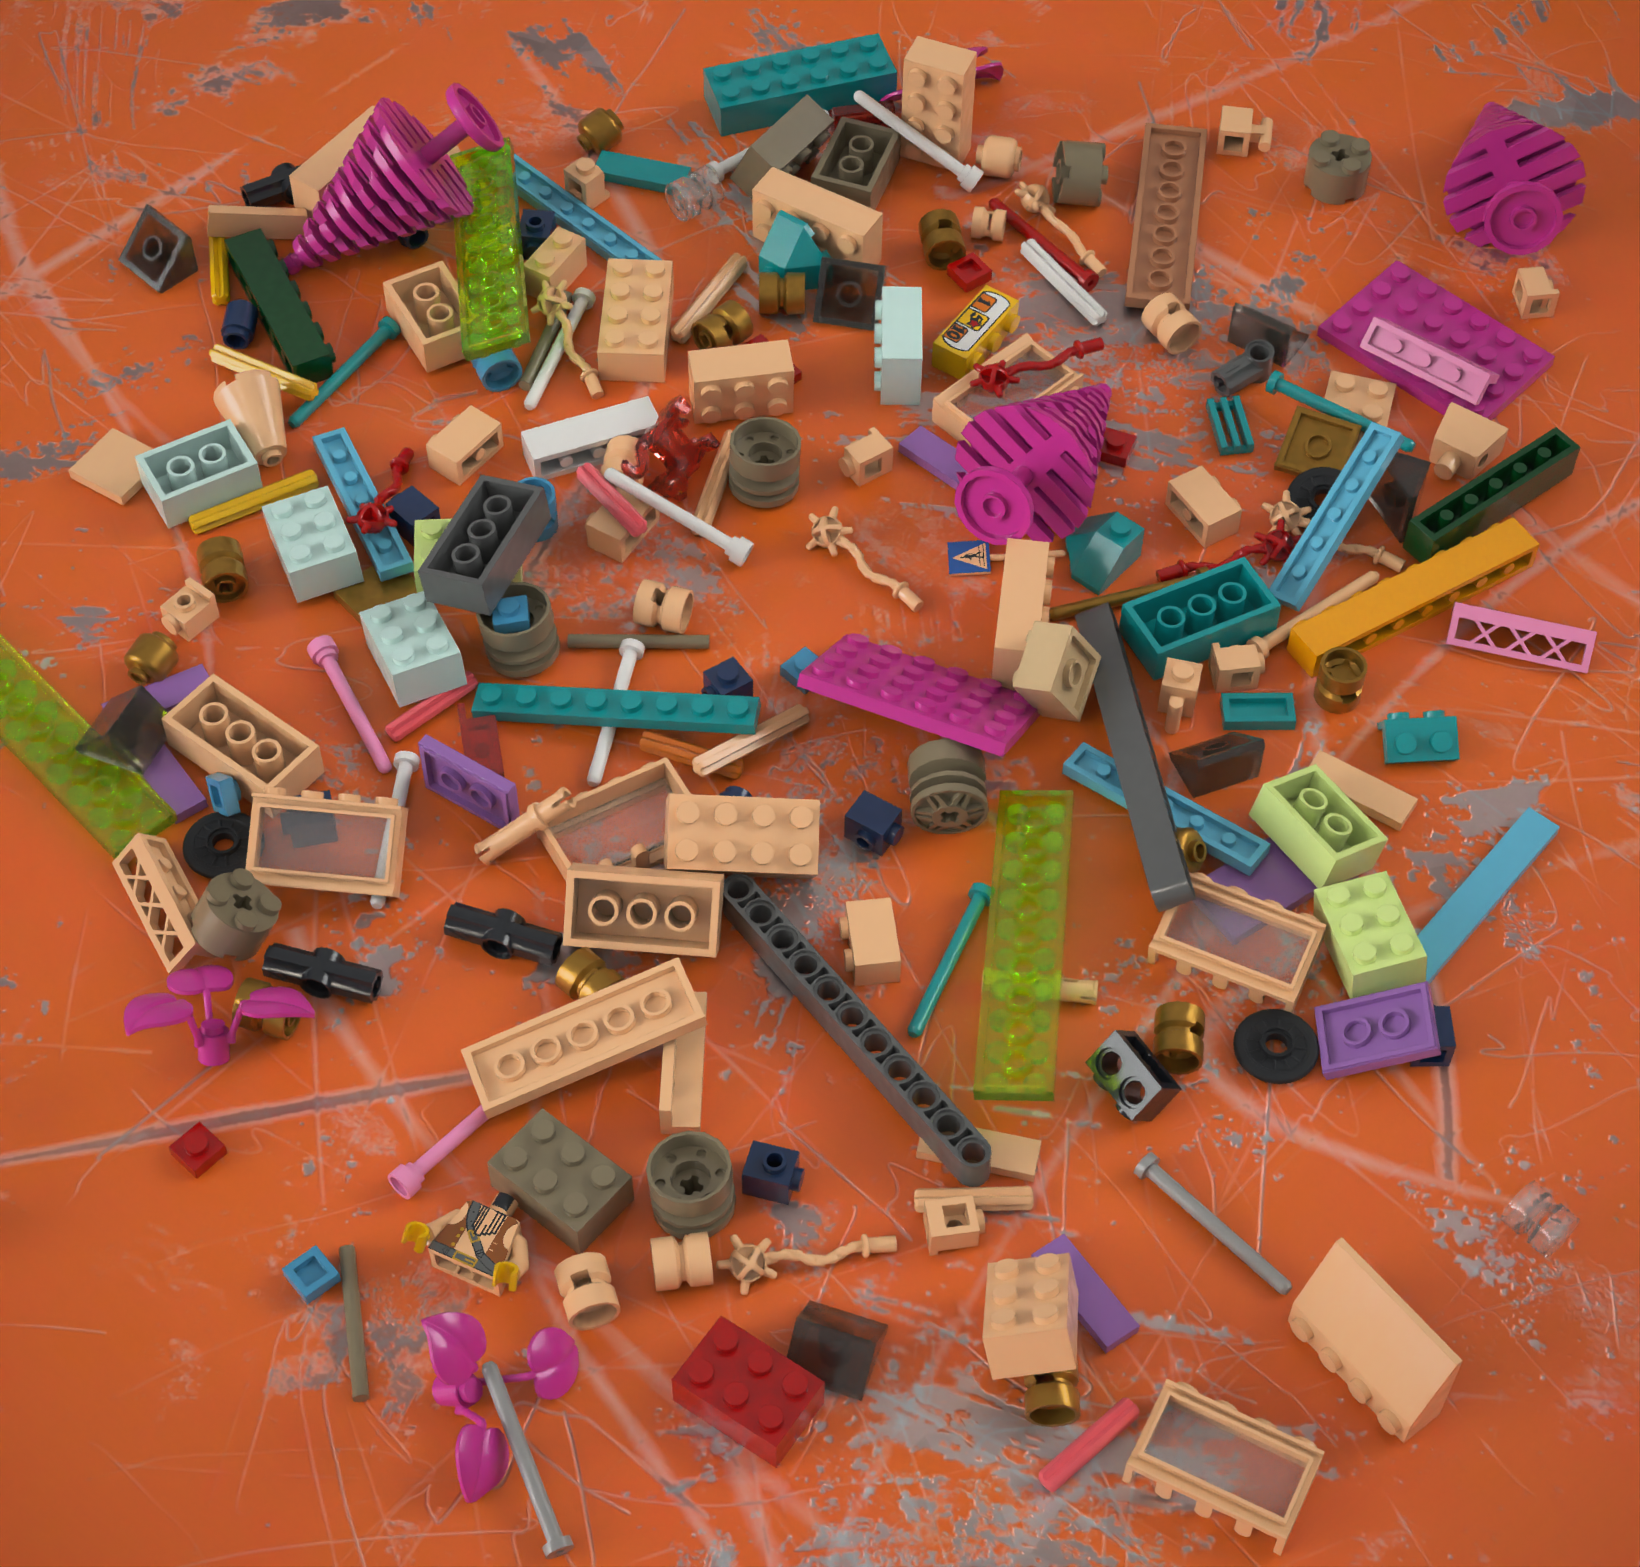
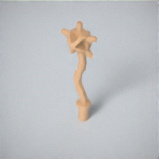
M1021 181L1019 183L1021 189H1015L1014 193L1021 197V203L1026 211L1032 213L1041 212L1044 218L1054 228L1064 233L1073 244L1075 251L1081 256L1079 259L1080 265H1086L1089 269L1095 271L1099 278L1103 277L1107 269L1095 257V251H1086L1078 235L1067 224L1054 216L1056 209L1049 204L1050 195L1047 189L1039 184L1028 186L1025 182Z
M563 279L557 287L550 286L547 280L542 281L543 290L538 295L537 305L531 308V312L535 314L541 311L546 315L548 326L554 325L555 317L561 322L564 333L563 344L565 353L573 363L581 367L580 379L586 383L592 399L603 397L604 392L598 380L599 371L591 368L590 364L585 362V359L574 351L571 322L564 312L565 309L570 310L573 308V304L567 302V297L564 293L568 281Z
M1289 490L1283 491L1282 501L1274 506L1266 502L1261 505L1262 509L1270 513L1269 519L1272 525L1270 531L1276 530L1278 520L1283 519L1285 521L1284 531L1292 532L1294 536L1302 535L1298 526L1307 528L1311 521L1309 518L1302 516L1311 513L1312 508L1310 506L1299 508L1297 504L1291 501ZM1342 542L1337 551L1347 554H1367L1374 558L1373 564L1379 562L1399 573L1406 560L1386 551L1383 545L1377 549L1372 546L1360 544L1347 545Z
M833 506L829 516L819 518L813 513L809 515L808 518L813 523L811 533L813 539L806 544L808 550L819 545L828 548L831 556L835 557L838 555L837 545L848 549L855 558L857 567L864 577L871 579L874 583L890 586L894 590L893 598H900L914 612L921 609L924 602L908 588V582L899 583L896 579L872 572L864 560V554L855 543H851L844 537L846 534H852L853 528L842 526V523L837 519L838 507Z
M734 1234L730 1237V1240L735 1250L731 1253L729 1259L717 1261L716 1267L717 1269H730L732 1275L741 1281L740 1293L747 1295L750 1282L758 1280L762 1275L771 1279L777 1277V1272L767 1267V1265L776 1263L779 1260L802 1261L806 1265L823 1267L826 1264H835L854 1252H862L864 1258H868L869 1254L896 1252L897 1240L895 1235L868 1237L866 1234H862L861 1240L852 1241L846 1246H840L823 1256L806 1254L797 1249L784 1248L780 1251L764 1253L771 1244L769 1238L763 1239L756 1246L754 1244H743L737 1234Z

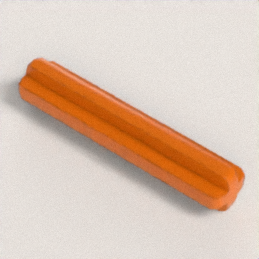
M649 730L644 731L639 743L640 749L644 752L664 758L667 757L693 766L692 760L694 757L710 750ZM740 758L713 773L738 779L743 771L744 761Z

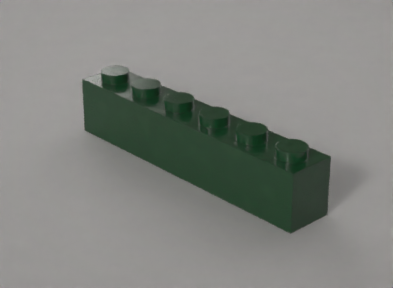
M261 228L225 239L229 264L249 302L258 309V318L286 370L315 383L330 378L334 374L332 363L336 362L333 348L330 343L324 344V335L320 324L312 322L313 318L307 301L301 302V294L296 281L288 279V268L283 259H277L278 252L273 240H267Z
M1557 427L1553 428L1409 520L1403 548L1422 563L1432 558L1438 551L1448 550L1458 545L1466 537H1474L1484 532L1494 523H1498L1572 475L1580 446Z

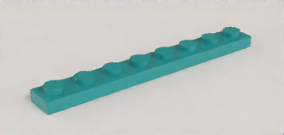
M479 683L471 712L474 720L755 735L761 702L760 697Z

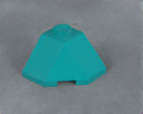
M780 210L760 251L759 272H777L780 278H784L787 272L805 273V290L827 288L833 284L834 260L827 250L821 252L811 238L815 233L808 223Z
M1119 512L1087 517L1079 528L1076 527L1072 534L1066 536L1065 542L1067 552L1069 553L1071 578L1099 596L1141 556L1145 529Z

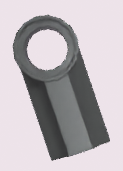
M1262 339L1250 341L1246 345L1244 353L1211 372V381L1215 386V390L1222 397L1225 395L1229 397L1251 383L1266 382L1272 374L1275 354L1273 345Z

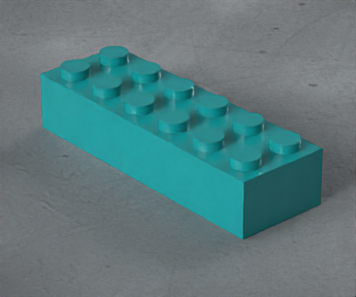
M879 33L703 68L704 98L721 137L773 126L806 95H809L823 110H827L829 114L863 108L853 98L854 93L858 90L865 92L877 102L889 93L897 91V70Z

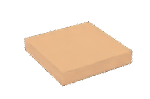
M112 428L69 469V474L75 481L124 505L143 487L135 456L153 448Z

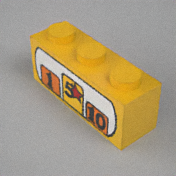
M985 285L933 342L932 366L960 380L974 370L973 365L975 363L980 365L984 363L991 352L995 353L999 349L1002 340L1009 333L1012 334L1017 329L1020 322V316L1018 315L1019 300Z

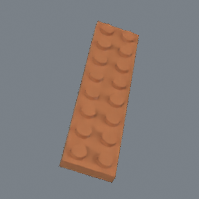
M1146 123L1124 304L1126 307L1145 309L1148 303L1158 295L1172 293L1189 311L1207 129Z

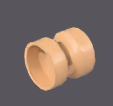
M975 206L972 217L971 238L981 239L983 236L991 237L993 241L1002 242L1007 210L996 209L993 212L987 211L985 207ZM990 218H992L991 228L989 230Z

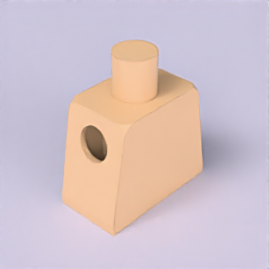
M1451 402L1434 437L1429 456L1430 461L1436 464L1434 466L1435 474L1444 480L1451 479L1454 473L1466 479H1473L1500 455L1509 428Z

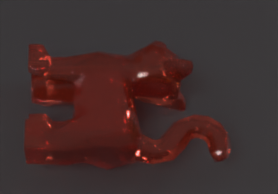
M681 395L669 401L661 410L656 424L647 428L644 435L638 439L634 448L637 465L634 466L628 460H622L620 464L621 470L625 475L632 479H641L648 471L650 463L649 450L663 463L666 471L657 476L646 488L653 492L658 491L665 498H674L678 502L687 497L689 477L699 469L705 452H711L721 444L712 432L700 437L698 440L695 437L688 438L682 429L686 428L690 421L679 416L680 413L683 415L688 414L691 406Z

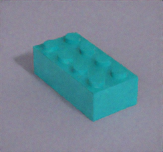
M1244 556L1122 604L1119 629L1125 641L1155 681L1163 677L1167 657L1200 663L1209 659L1212 643L1219 642L1220 648L1232 645L1242 646L1254 636L1262 638L1277 629L1281 604Z

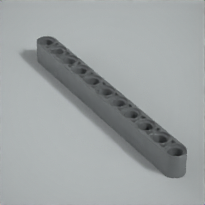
M1107 602L1075 615L1079 633L1101 656L1093 684L1148 886L1158 911L1163 912L1196 900V895L1182 846L1175 834L1177 828L1120 629L1111 605Z
M740 873L732 874L724 879L723 913L729 922L916 1134L923 1139L954 1177L965 1186L978 1187L983 1185L989 1179L991 1173L992 1152L988 1141L752 878ZM855 1024V1025H857V1026H855V1027H849V1026H846V1025ZM874 1050L881 1051L880 1053H871ZM903 1077V1078H906V1079H904V1080H895V1079H893V1078ZM927 1104L930 1106L927 1108H921L917 1105ZM950 1131L954 1132L955 1134L944 1135L942 1134V1132ZM976 1159L980 1162L972 1164L968 1163L966 1160Z

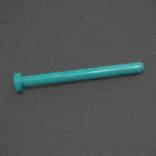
M385 316L378 322L379 329L318 388V396H315L313 401L306 400L289 417L288 424L292 428L299 427L388 338L394 340L401 333V329L395 320Z
M1277 370L1271 374L1266 384L1265 391L1272 395H1275L1278 391L1329 416L1361 425V431L1366 432L1371 422H1374L1284 380V374ZM1403 436L1405 440L1399 449L1405 452H1412L1416 443L1412 439Z
M973 883L968 892L971 901L907 1028L909 1036L917 1038L922 1034L984 906L992 905L996 897L995 891L984 883Z

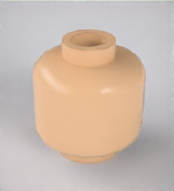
M989 135L984 145L978 144L976 163L981 164V170L984 171V175L1010 178L1014 171L1019 172L1022 160V147L1018 146L1014 138Z

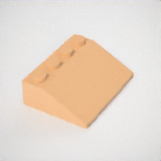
M1342 1237L1334 1243L1295 1299L1288 1318L1291 1330L1295 1336L1302 1342H1308L1318 1353L1322 1364L1330 1372H1336L1348 1384V1389L1352 1396L1358 1402L1366 1403L1377 1415L1378 1422L1382 1428L1391 1435L1395 1434L1403 1444L1440 1415L1463 1360Z

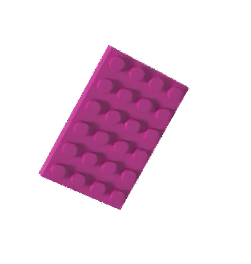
M1398 260L1318 327L1317 336L1391 383H1396V386L1442 415H1445L1449 404L1453 402L1493 420L1553 365L1555 358L1554 355ZM1373 318H1386L1500 376L1496 384L1488 385L1479 405H1474L1359 346Z
M856 633L843 636L801 671L797 682V687L1001 757L1009 751L1040 716L1038 709L1033 708L1016 690L1002 687V684L997 680L990 678L978 679L969 676L968 672L962 668H946L935 664V661L929 657H913L902 653L899 647L888 644L880 646L869 642L866 636Z

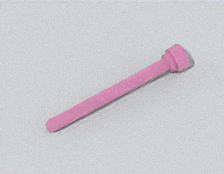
M323 635L313 639L307 646V652L311 660L327 672L379 772H390L392 764L337 663L339 649L333 638Z
M482 1105L476 1108L416 1162H408L406 1165L400 1164L388 1174L389 1183L400 1196L410 1199L422 1188L421 1183L425 1180L424 1175L488 1120Z

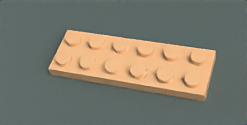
M677 957L461 1049L483 1111L489 1119L706 1026L708 1023L681 961Z

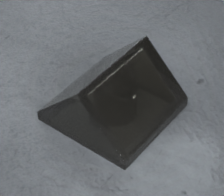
M146 204L119 261L157 292L164 293L197 272L198 266L191 237L154 207Z
M822 257L813 322L874 331V323L880 322V320H875V300H882V286H886L887 266Z
M1235 303L1227 341L1245 349L1250 341L1257 339L1266 340L1273 345L1275 350L1273 363L1285 368L1307 341L1309 334L1256 309Z
M1397 452L1370 495L1369 500L1398 542L1403 543L1409 520L1416 516L1431 462Z
M142 685L111 698L77 744L76 752L143 775L167 741L161 718L168 711Z
M1231 732L1169 752V755L1190 794L1195 798L1259 777L1265 743L1262 738Z
M810 1300L796 1318L787 1358L825 1381L826 1390L862 1401L887 1333L888 1325Z

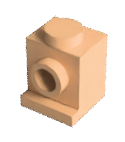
M581 157L564 168L565 190L591 209L610 197V192L605 189L604 172L599 166L595 165L593 159Z
M1544 266L1518 268L1512 293L1521 319L1553 317L1560 292L1558 289H1554L1551 279H1548Z
M872 427L868 431V436L855 440L844 447V457L839 459V467L846 477L850 476L860 487L892 471L893 446L875 427Z
M189 577L185 580L186 586L160 606L163 616L161 621L164 627L171 634H179L187 641H191L220 617L215 595Z
M1219 642L1212 643L1208 668L1215 693L1255 689L1258 687L1260 674L1265 672V659L1262 652H1257L1255 644L1232 645L1220 648Z
M973 1195L924 1201L923 1222L930 1256L938 1255V1251L978 1246L979 1234L985 1233V1219L983 1210L975 1209Z

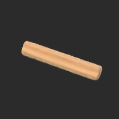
M1029 1186L918 1188L914 1192V1207L917 1212H924V1201L973 1195L975 1209H982L983 1211L1031 1210L1034 1203L1033 1190Z

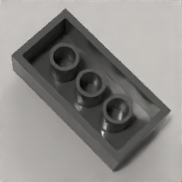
M480 475L418 570L426 601L491 615L551 520L544 487Z

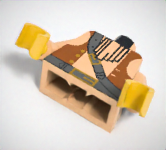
M503 1192L497 1193L489 1207L470 1200L461 1209H455L430 1223L424 1224L418 1221H411L406 1224L401 1240L403 1244L408 1241L415 1242L414 1251L419 1254L423 1253L426 1245H430L428 1250L432 1267L499 1297L502 1295L506 1283L509 1284V1291H516L517 1281L529 1269L528 1243L522 1236L520 1222L512 1218L518 1207V1202L512 1196Z

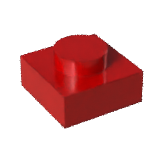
M973 252L947 265V275L965 293L992 280V270Z
M1106 427L1103 435V446L1100 449V461L1126 468L1135 448L1137 436Z
M200 1121L169 1146L171 1155L195 1178L200 1177L227 1154L226 1146Z

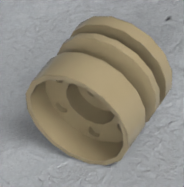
M774 417L747 419L736 426L731 433L729 454V488L733 496L742 503L757 508L782 506L793 499L799 487L801 437L797 429L788 422Z
M511 582L502 598L527 595L530 609V629L508 634L495 632L492 614L476 613L490 666L499 674L512 678L529 677L541 673L553 664L560 650V640L548 595L537 585L526 582Z
M944 738L929 741L918 746L909 755L907 769L908 783L911 788L909 794L911 802L910 814L914 824L922 830L935 834H956L971 830L979 826L986 819L989 807L987 789L984 784L986 780L985 760L980 749Z
M696 1131L672 1134L656 1145L649 1155L646 1167L655 1221L665 1232L678 1239H683L684 1235L706 1231L708 1232V1237H711L724 1229L733 1217L736 1205L732 1163L726 1147L719 1139L705 1132Z

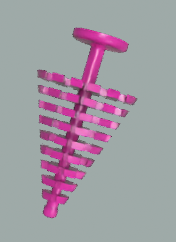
M454 82L450 85L445 96L447 104L456 120L437 136L433 137L428 129L414 115L411 117L403 106L396 101L392 103L389 98H381L373 109L374 113L372 116L370 115L363 126V132L359 133L354 141V148L349 149L342 162L344 167H338L332 179L334 184H328L324 190L322 197L324 201L320 200L313 208V218L309 217L303 225L304 236L299 234L294 239L292 244L295 252L283 258L289 274L295 275L304 265L310 268L323 265V258L333 262L341 259V253L351 256L359 253L360 248L369 250L379 246V242L389 243L397 240L398 236L407 237L415 234L417 230L425 231L435 227V224L442 225L453 221L454 218H463L471 215L474 211L472 209L474 207L472 196L466 190L468 187L462 175L447 153L468 136L479 146L490 152H497L504 146V139L497 124L480 101L461 84Z
M1488 102L1478 115L1474 126L1468 133L1469 135L1446 175L1443 192L1448 191V195L1445 196L1443 201L1446 215L1455 212V214L1451 215L1449 222L1457 233L1467 228L1473 229L1466 233L1464 239L1477 247L1492 243L1495 248L1507 254L1525 255L1538 252L1550 244L1556 235L1562 232L1576 216V214L1571 212L1563 215V211L1583 202L1586 185L1583 183L1575 184L1577 180L1586 177L1584 163L1579 159L1575 160L1581 156L1573 144L1565 142V137L1531 119H1527L1523 115H1519L1515 111H1510L1496 102Z
M1098 383L1097 385L1079 388L1078 390L1059 392L1049 396H1040L1036 399L1024 400L1023 402L1019 401L1009 405L996 406L994 410H985L973 417V421L968 422L961 434L969 441L971 446L965 440L958 441L955 460L968 473L956 472L959 484L956 487L954 501L958 517L968 531L982 541L994 545H1007V538L1021 539L1025 534L1033 541L1053 542L1054 533L1048 527L1061 539L1072 534L1075 526L1077 528L1080 527L1087 518V506L1091 509L1098 475V463H1100L1101 457L1100 449L1103 446V435L1106 430L1105 421L1110 406L1109 399L1112 397V390L1107 384Z

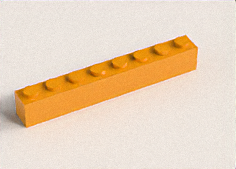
M1514 517L1502 523H1494L1486 531L1474 537H1466L1458 545L1448 550H1440L1432 558L1420 564H1412L1404 572L1392 578H1384L1376 586L1364 592H1356L1348 600L1336 606H1328L1320 614L1308 620H1300L1290 630L1286 650L1311 678L1318 676L1321 659L1326 651L1335 647H1348L1363 653L1452 608L1454 602L1462 603L1533 567L1540 544Z

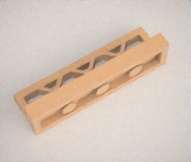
M138 832L114 859L112 864L168 974L183 969L194 955L215 958L216 956L203 949L193 937L191 931L193 922L190 918L199 900L169 843L165 838ZM136 855L138 859L136 875H132L128 863ZM146 881H149L152 886L150 903H147L144 898ZM160 909H164L166 913L164 930H161L158 926ZM175 936L179 938L184 947L176 957L172 953Z
M694 992L706 1018L707 992ZM706 1026L663 1044L659 1104L661 1134L701 1131Z

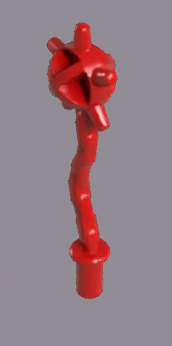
M1098 337L1083 342L1075 340L1072 347L1067 348L1049 361L1019 362L1005 368L1006 362L1004 360L986 366L975 363L973 368L979 373V378L970 381V386H981L988 393L993 394L995 392L998 398H1002L1003 390L1007 388L1008 384L1020 383V378L1013 375L1029 370H1052L1062 365L1072 356L1083 359L1086 354L1103 350V339Z
M403 448L398 457L390 461L393 484L381 491L374 498V503H361L357 515L346 517L345 521L347 524H357L362 534H378L386 526H397V521L389 518V514L394 511V507L392 505L384 507L382 504L401 489L403 483L402 475L409 471V463L414 457V452L411 448Z
M1279 519L1276 530L1270 531L1267 535L1255 532L1254 537L1262 543L1253 546L1247 545L1235 551L1231 557L1219 564L1208 562L1185 563L1182 559H1179L1175 565L1156 570V577L1158 582L1188 576L1189 572L1196 571L1197 568L1206 566L1211 570L1252 553L1265 554L1259 561L1261 566H1265L1270 560L1283 561L1285 564L1302 535L1292 536L1289 532L1284 531L1285 521Z

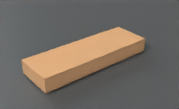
M209 205L207 236L235 237L261 228L267 239H295L299 234L304 236L303 225L307 220L306 208Z
M1321 750L1309 765L1316 764L1364 814L1398 831L1401 830L1416 807L1418 798Z
M975 1127L991 1146L992 1174L1034 1182L1041 1140ZM950 1131L942 1132V1134L944 1135L955 1134L954 1132ZM920 1137L916 1158L942 1163ZM976 1159L966 1160L968 1163L972 1164L980 1162Z

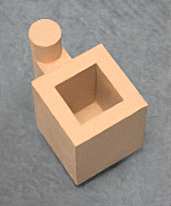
M1223 105L1216 154L1247 157L1249 142L1259 143L1258 148L1262 152L1269 151L1271 149L1273 120L1266 117L1261 120L1260 125L1252 124V108Z
M1167 657L1157 711L1167 713L1164 728L1167 733L1176 734L1179 731L1181 716L1193 717L1203 664Z

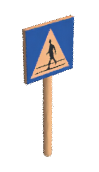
M982 540L947 542L949 576L991 574L990 561L1005 560V554H990L989 543ZM1052 550L1048 553V557H1064L1066 555L1064 550Z

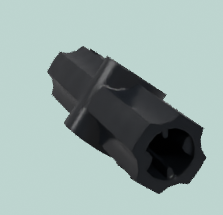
M282 163L273 169L271 176L240 187L245 205L267 207L281 201L294 205L289 175L301 165L295 167L292 163Z
M456 902L454 905L451 904L444 925L445 935L481 945L486 953L498 959H509L512 955L552 966L559 957L563 942L562 933L526 923L521 915L504 908L492 913Z
M274 942L266 950L262 967L264 976L300 985L306 993L323 999L336 994L372 1004L380 994L383 980L382 970L346 961L338 952L324 947L316 948L314 952Z

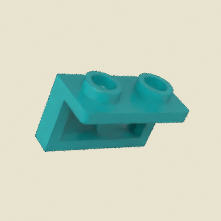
M1444 710L1423 712V718H1409V712L1387 714V719L1377 723L1378 730H1382L1384 764L1456 761L1460 759L1457 716H1445Z

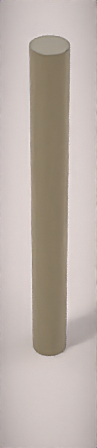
M564 291L567 302L571 303L572 293ZM556 317L553 326L546 324L518 385L524 391L531 389L561 325V322Z
M568 634L567 638L568 648H620L621 641L627 638L642 642L645 649H709L710 647L709 635Z
M344 1245L339 1248L352 1397L355 1402H364L370 1396L356 1252L353 1245Z

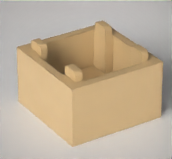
M1034 621L1032 630H1029L1026 637L1027 644L1019 668L1014 672L1012 687L1033 708L1038 709V713L1042 717L1080 722L1101 656L1073 625Z

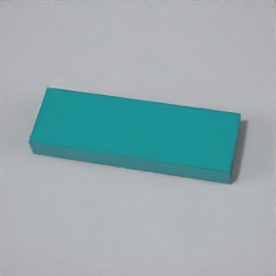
M605 150L601 151L595 164L604 172V181L683 196L692 176L691 167Z

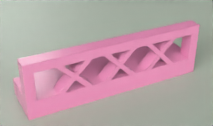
M1373 318L1359 346L1474 405H1479L1488 385L1496 384L1500 376L1386 318Z
M1454 602L1446 644L1588 673L1597 635L1596 631ZM1459 617L1474 620L1482 633L1470 641L1455 638ZM1480 622L1493 624L1494 626L1485 631ZM1503 626L1511 630L1517 641L1506 648H1500L1494 645L1488 634ZM1515 629L1530 633L1520 638ZM1535 634L1544 635L1552 646L1550 650L1540 656L1531 654L1524 644L1525 640ZM1485 637L1489 645L1476 643V641ZM1551 637L1564 639V641L1556 645ZM1571 641L1586 644L1581 665L1567 662L1559 649ZM1520 644L1525 653L1511 649ZM1555 652L1560 660L1547 658V656Z

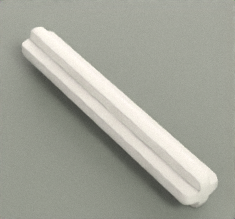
M1029 239L1021 244L1020 253L1093 326H1099L1107 320V311L1034 239Z

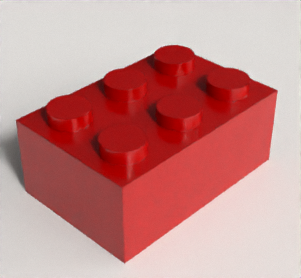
M723 1316L718 1318L671 1379L673 1401L775 1468H777L824 1404L825 1381Z

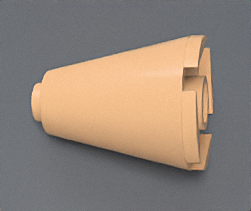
M253 369L234 375L235 381L228 385L223 381L214 391L213 401L225 420L231 419L257 463L267 467L275 466L287 454L279 381L276 376L275 378L272 377L270 371Z

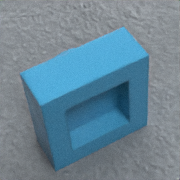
M527 595L500 599L492 612L495 632L508 634L531 628Z
M805 646L780 665V675L803 694H807L809 690L797 687L799 674L815 661L818 656Z
M220 772L205 776L213 810L227 817L240 813L238 801L241 800V790L236 780Z
M316 1245L282 1268L284 1277L307 1305L341 1281L339 1272Z

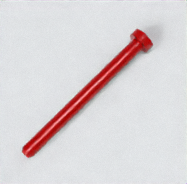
M998 198L990 199L989 207L991 210H1007L1006 222L1026 239H1034L1066 272L1077 280V283L1083 289L1090 292L1096 287L1099 275L1092 269L1084 270Z

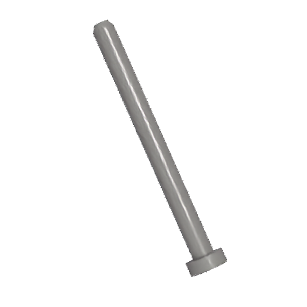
M1150 1152L1141 1159L1134 1169L1135 1175L1141 1180L1148 1177L1279 1294L1286 1295L1292 1289L1291 1282L1166 1173L1158 1165L1159 1157Z
M493 1361L486 1362L482 1365V1374L547 1541L542 1547L546 1559L559 1557L574 1548L573 1541L570 1535L563 1536L498 1365Z

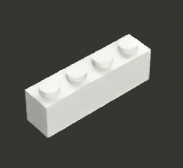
M649 396L521 431L523 455L533 477H540L546 480L575 472L579 466H583L586 462L591 463L593 466L604 464L603 461L608 442L619 435L636 437L643 441L649 450L663 447L662 422Z

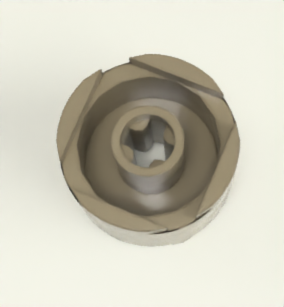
M1334 130L1324 131L1321 137L1311 144L1309 149L1304 185L1311 189V195L1321 202L1333 205L1345 204L1346 199L1354 198V201L1359 199L1365 192L1372 161L1370 143L1364 138L1339 134Z
M1072 140L1058 142L1053 161V167H1056V177H1052V197L1055 203L1100 206L1102 198L1100 187L1101 184L1106 185L1108 180V166L1103 165L1106 153L1105 143Z
M237 868L233 872L217 875L209 882L191 913L190 920L192 919L193 922L191 929L193 937L203 949L214 956L223 958L226 954L237 956L235 959L237 961L247 960L256 955L278 919L282 903L276 895L263 883L255 879L253 874L246 869Z

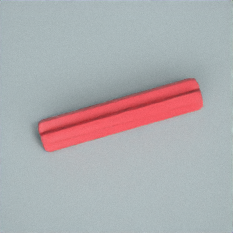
M586 462L583 466L577 468V479L633 537H639L647 531V521L591 463Z
M466 671L467 685L424 699L386 725L385 730L394 742L401 740L477 688V679L470 671Z
M1127 1397L1122 1398L1040 1470L1038 1477L1040 1483L1050 1492H1055L1138 1418L1140 1411L1137 1405Z

